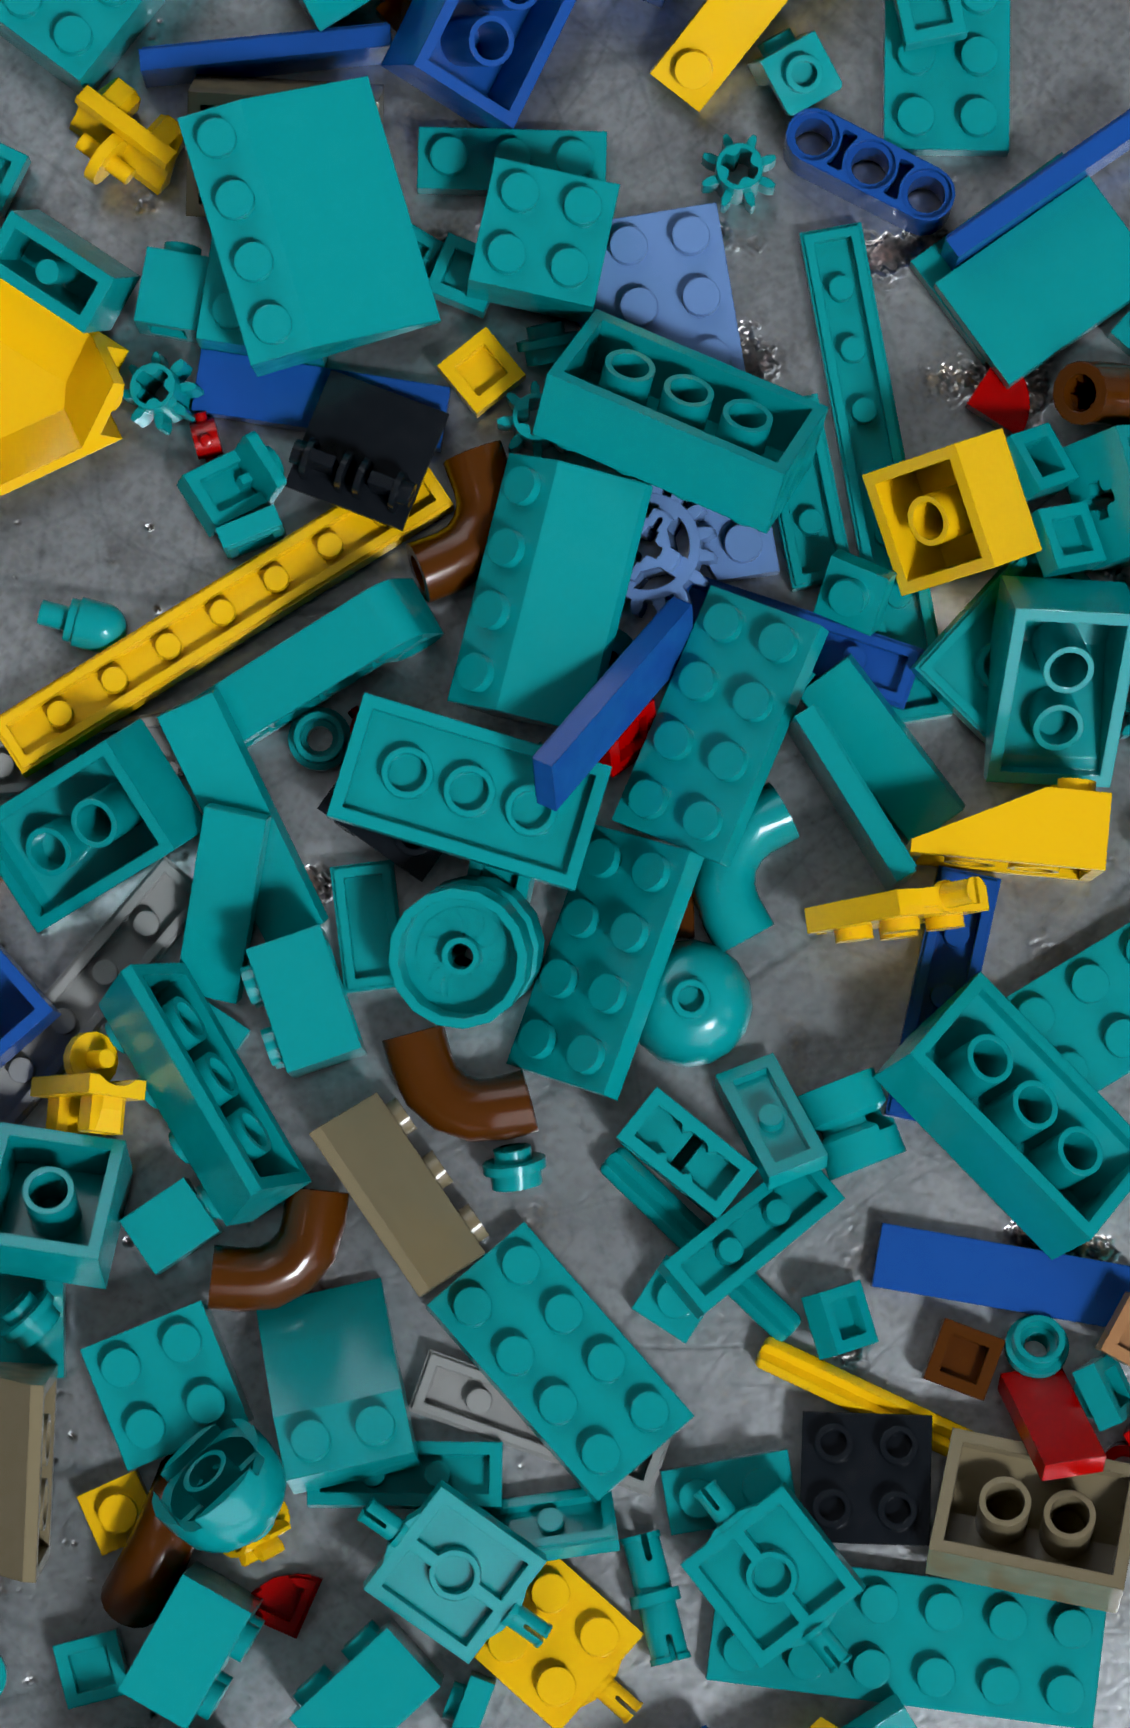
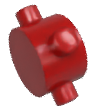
M200 411L194 414L196 422L189 424L198 459H205L206 463L218 458V455H222L223 449L215 418L208 419L206 411Z

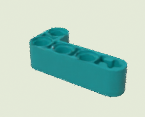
M413 578L387 579L356 595L198 696L216 688L219 689L246 747L249 748L381 665L407 659L437 642L445 633Z

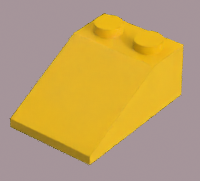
M1058 778L1057 785L1042 788L912 838L905 847L916 865L938 867L940 865L961 870L1090 882L1106 870L1112 793L1096 791V781Z

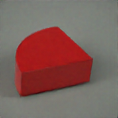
M990 367L965 408L997 429L1003 428L1004 433L1008 436L1024 431L1030 410V397L1026 381L1022 378L1006 389Z
M309 1573L279 1575V1577L271 1578V1580L251 1592L253 1596L260 1600L263 1599L255 1614L266 1620L264 1625L297 1639L323 1578Z

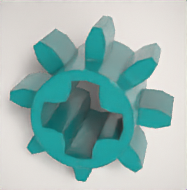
M725 134L722 138V151L719 156L712 153H704L702 156L701 164L706 169L715 172V175L707 177L702 181L701 191L708 194L714 191L717 192L721 198L720 212L725 213L731 204H744L745 210L752 214L755 210V196L758 192L765 195L774 194L776 184L771 179L762 176V174L775 167L776 156L765 155L761 157L760 153L756 150V135H752L745 144L733 143L732 138ZM738 164L746 165L749 168L748 177H743L739 184H733L728 181L729 171L733 172Z
M156 351L152 354L151 363L145 364L140 368L132 364L128 367L133 376L129 389L124 390L122 399L130 404L138 405L131 416L133 422L144 428L154 419L157 429L165 435H170L172 423H177L183 419L190 422L195 421V417L191 412L193 398H199L204 395V390L195 383L185 382L193 370L183 359H179L169 369L167 358ZM163 385L169 393L161 402L155 393Z
M532 381L530 387L531 394L525 395L521 399L516 394L508 392L506 394V401L513 410V416H503L497 419L498 430L513 431L514 437L508 446V452L516 454L523 447L533 451L534 457L543 458V451L553 446L557 451L565 453L566 450L560 448L555 443L537 435H532L529 425L525 424V422L529 421L530 411L538 410L542 393H540L538 382Z

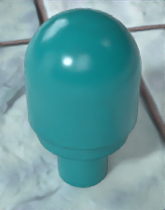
M73 597L70 606L44 599L41 603L37 624L62 630V640L70 642L73 647L100 653L124 638L127 634L126 619L123 613L112 604L83 597L82 600Z

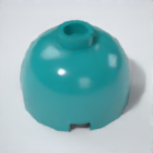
M696 939L675 941L639 1040L640 1045L659 1061L683 1068L709 1065L730 1053L746 1033L753 1010L750 982L739 962L727 952H722L720 948L710 943Z
M242 1418L232 1419L237 1427H231L223 1431L214 1423L203 1428L183 1443L168 1460L160 1474L168 1482L163 1491L162 1499L153 1492L152 1506L156 1518L174 1535L200 1551L228 1553L262 1539L272 1529L284 1501L287 1483L279 1455L261 1432Z

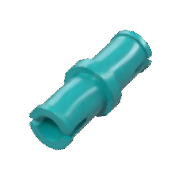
M660 1530L620 1539L635 1594L629 1600L632 1611L639 1610L651 1658V1667L691 1657L676 1600L681 1598L679 1586L672 1587L660 1540Z

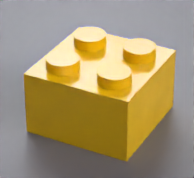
M1003 428L862 475L892 569L897 573L896 581L901 596L989 570L1042 551Z

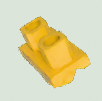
M119 77L113 79L98 91L87 84L75 98L78 108L69 127L71 131L80 137L75 148L90 158L84 171V177L95 185L101 183L109 174L124 185H127L134 177L156 195H159L170 184L175 160L184 147V140L178 121L170 115L160 114L146 129L132 118L139 110L141 98L134 88Z
M97 1031L79 1033L72 1037L64 1051L63 1063L67 1074L32 1077L30 1096L48 1099L45 1129L90 1135V1133L123 1135L125 1104L127 1101L145 1100L147 1081H110L116 1074L118 1066L116 1047L105 1034Z

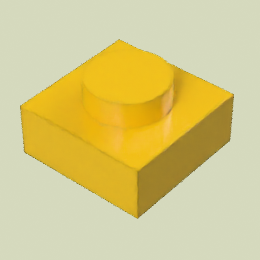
M484 327L437 365L438 372L476 418H479L503 399L508 392L513 391L526 380V374L487 327Z
M138 1469L77 1496L102 1556L125 1546L144 1505L148 1490Z

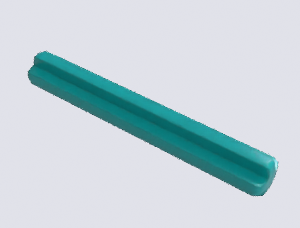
M619 1147L615 1149L601 1164V1173L679 1249L707 1228L692 1211L626 1148ZM756 1273L728 1295L759 1326L778 1341L786 1340L801 1323L800 1315Z

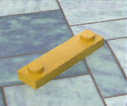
M705 0L651 68L650 74L700 112L788 0Z

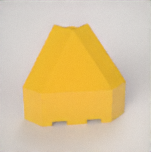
M1 278L0 496H3L123 439L111 412L120 406L123 398L125 383L119 370L129 350L99 331L81 332Z

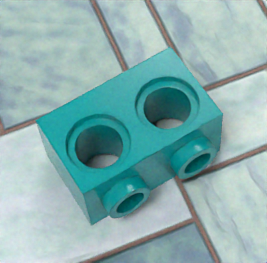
M658 1087L654 1089L615 1138L616 1141L714 1220L721 1216L758 1169Z

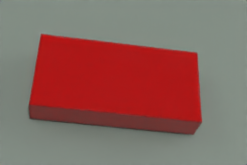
M1063 1368L1046 1378L1027 1377L1017 1371L1000 1373L997 1390L1041 1481L1103 1472L1106 1454Z

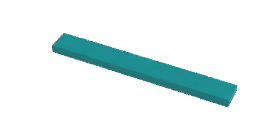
M858 222L801 232L798 237L857 555L860 558L893 571L862 475L905 461L906 458L862 224ZM895 578L880 628L875 633L922 648L925 651L939 636L930 588L901 596ZM915 677L904 711L892 707L904 724L953 715V712L917 677Z

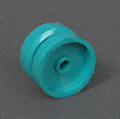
M469 874L442 882L403 912L391 934L388 964L397 992L413 1012L439 1026L467 1029L490 1023L530 989L542 967L545 939L536 911L521 892L497 878ZM468 947L472 951L473 960L465 957Z

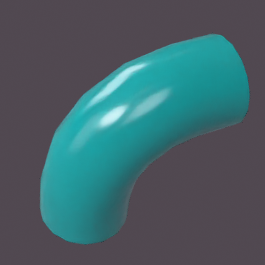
M769 782L765 783L730 867H725L704 858L692 891L702 925L712 944L720 948L722 952L734 948L774 925L772 918L759 897L755 885L756 872L761 862L772 852L799 838L798 830L790 813L775 788Z

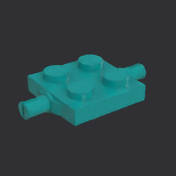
M442 1479L421 1507L407 1515L405 1519H401L376 1501L374 1497L367 1502L366 1508L363 1507L357 1521L362 1522L387 1540L384 1555L364 1580L363 1590L467 1664L472 1661L490 1637L502 1631L506 1626L532 1643L535 1648L542 1645L543 1637L545 1639L548 1637L553 1625L547 1623L522 1605L527 1587L547 1562L546 1554Z
M713 1479L695 1493L693 1497L699 1501L717 1524V1527L708 1542L684 1559L680 1565L758 1666L762 1669L787 1649L802 1646L807 1642L828 1667L830 1673L838 1670L840 1665L846 1664L853 1656L851 1653L849 1654L828 1626L837 1611L863 1592L866 1585L789 1486L784 1482L758 1503L744 1506L739 1510L717 1484L716 1479Z

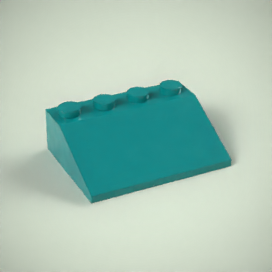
M368 76L239 99L177 118L250 365L257 377L441 322Z

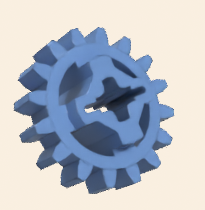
M653 486L648 508L653 507L654 509L649 517L645 518L641 538L651 542L656 537L655 542L662 551L656 559L646 555L641 561L642 554L637 550L625 602L627 599L631 600V612L638 618H643L648 604H653L658 612L672 597L692 604L691 597L686 589L691 584L707 588L710 583L699 572L701 566L713 565L718 562V557L714 553L704 549L705 543L711 542L718 537L716 530L713 527H699L698 525L707 515V510L698 504L685 509L688 501L681 500L673 494L668 497L666 496L667 491ZM681 522L685 525L689 536L690 548L688 558L678 552L675 538L681 529L679 526ZM664 575L674 578L670 583L656 589H640V587L644 588L648 580Z

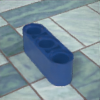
M820 108L804 109L795 114L788 124L783 145V156L788 168L797 176L911 234L918 236L931 235L940 230L947 222L955 199V187L950 176L942 169L827 110ZM813 131L820 133L826 138L829 148L820 155L812 156L805 154L796 144L797 137L805 132ZM859 161H874L882 167L885 178L876 184L862 183L854 176L852 167ZM924 188L931 190L938 196L941 207L932 213L919 212L911 206L908 195L916 189Z

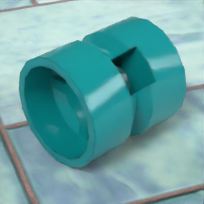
M874 1067L797 1096L815 1131L821 1132L823 1136L821 1142L828 1153L825 1170L830 1181L907 1151L894 1118L883 1116L880 1109L886 1102V1097L881 1084L873 1077L876 1074Z

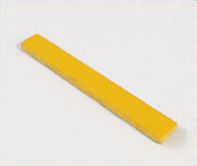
M428 467L403 531L334 506L0 714V740L24 778H27L454 511L453 502Z

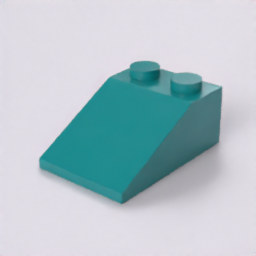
M1001 575L990 643L984 778L986 782L1057 785L1058 778H1081L1096 781V787L1110 788L1130 685V590L1126 582Z
M140 718L0 806V876L38 934L198 835L201 831L203 815Z
M381 1277L304 1294L277 1309L256 1311L286 1482L294 1495L421 1466Z

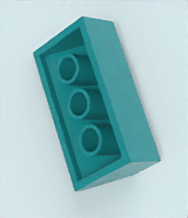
M509 453L447 701L495 717L552 728L559 727L608 670L653 486L560 460Z
M185 963L130 964L120 971L98 1004L108 1021L105 1023L106 1033L112 1044L130 1059L139 1075L137 1080L147 1081L145 1100L153 1108L160 1111L171 1130L168 1137L173 1150L182 1161L190 1164L203 1186L200 1190L201 1197L209 1211L216 1218L223 1220L226 1226L252 1222L311 1183L312 1180Z
M981 971L974 975L917 1027L873 1076L1051 1260L1090 1241L1130 1192V1125Z

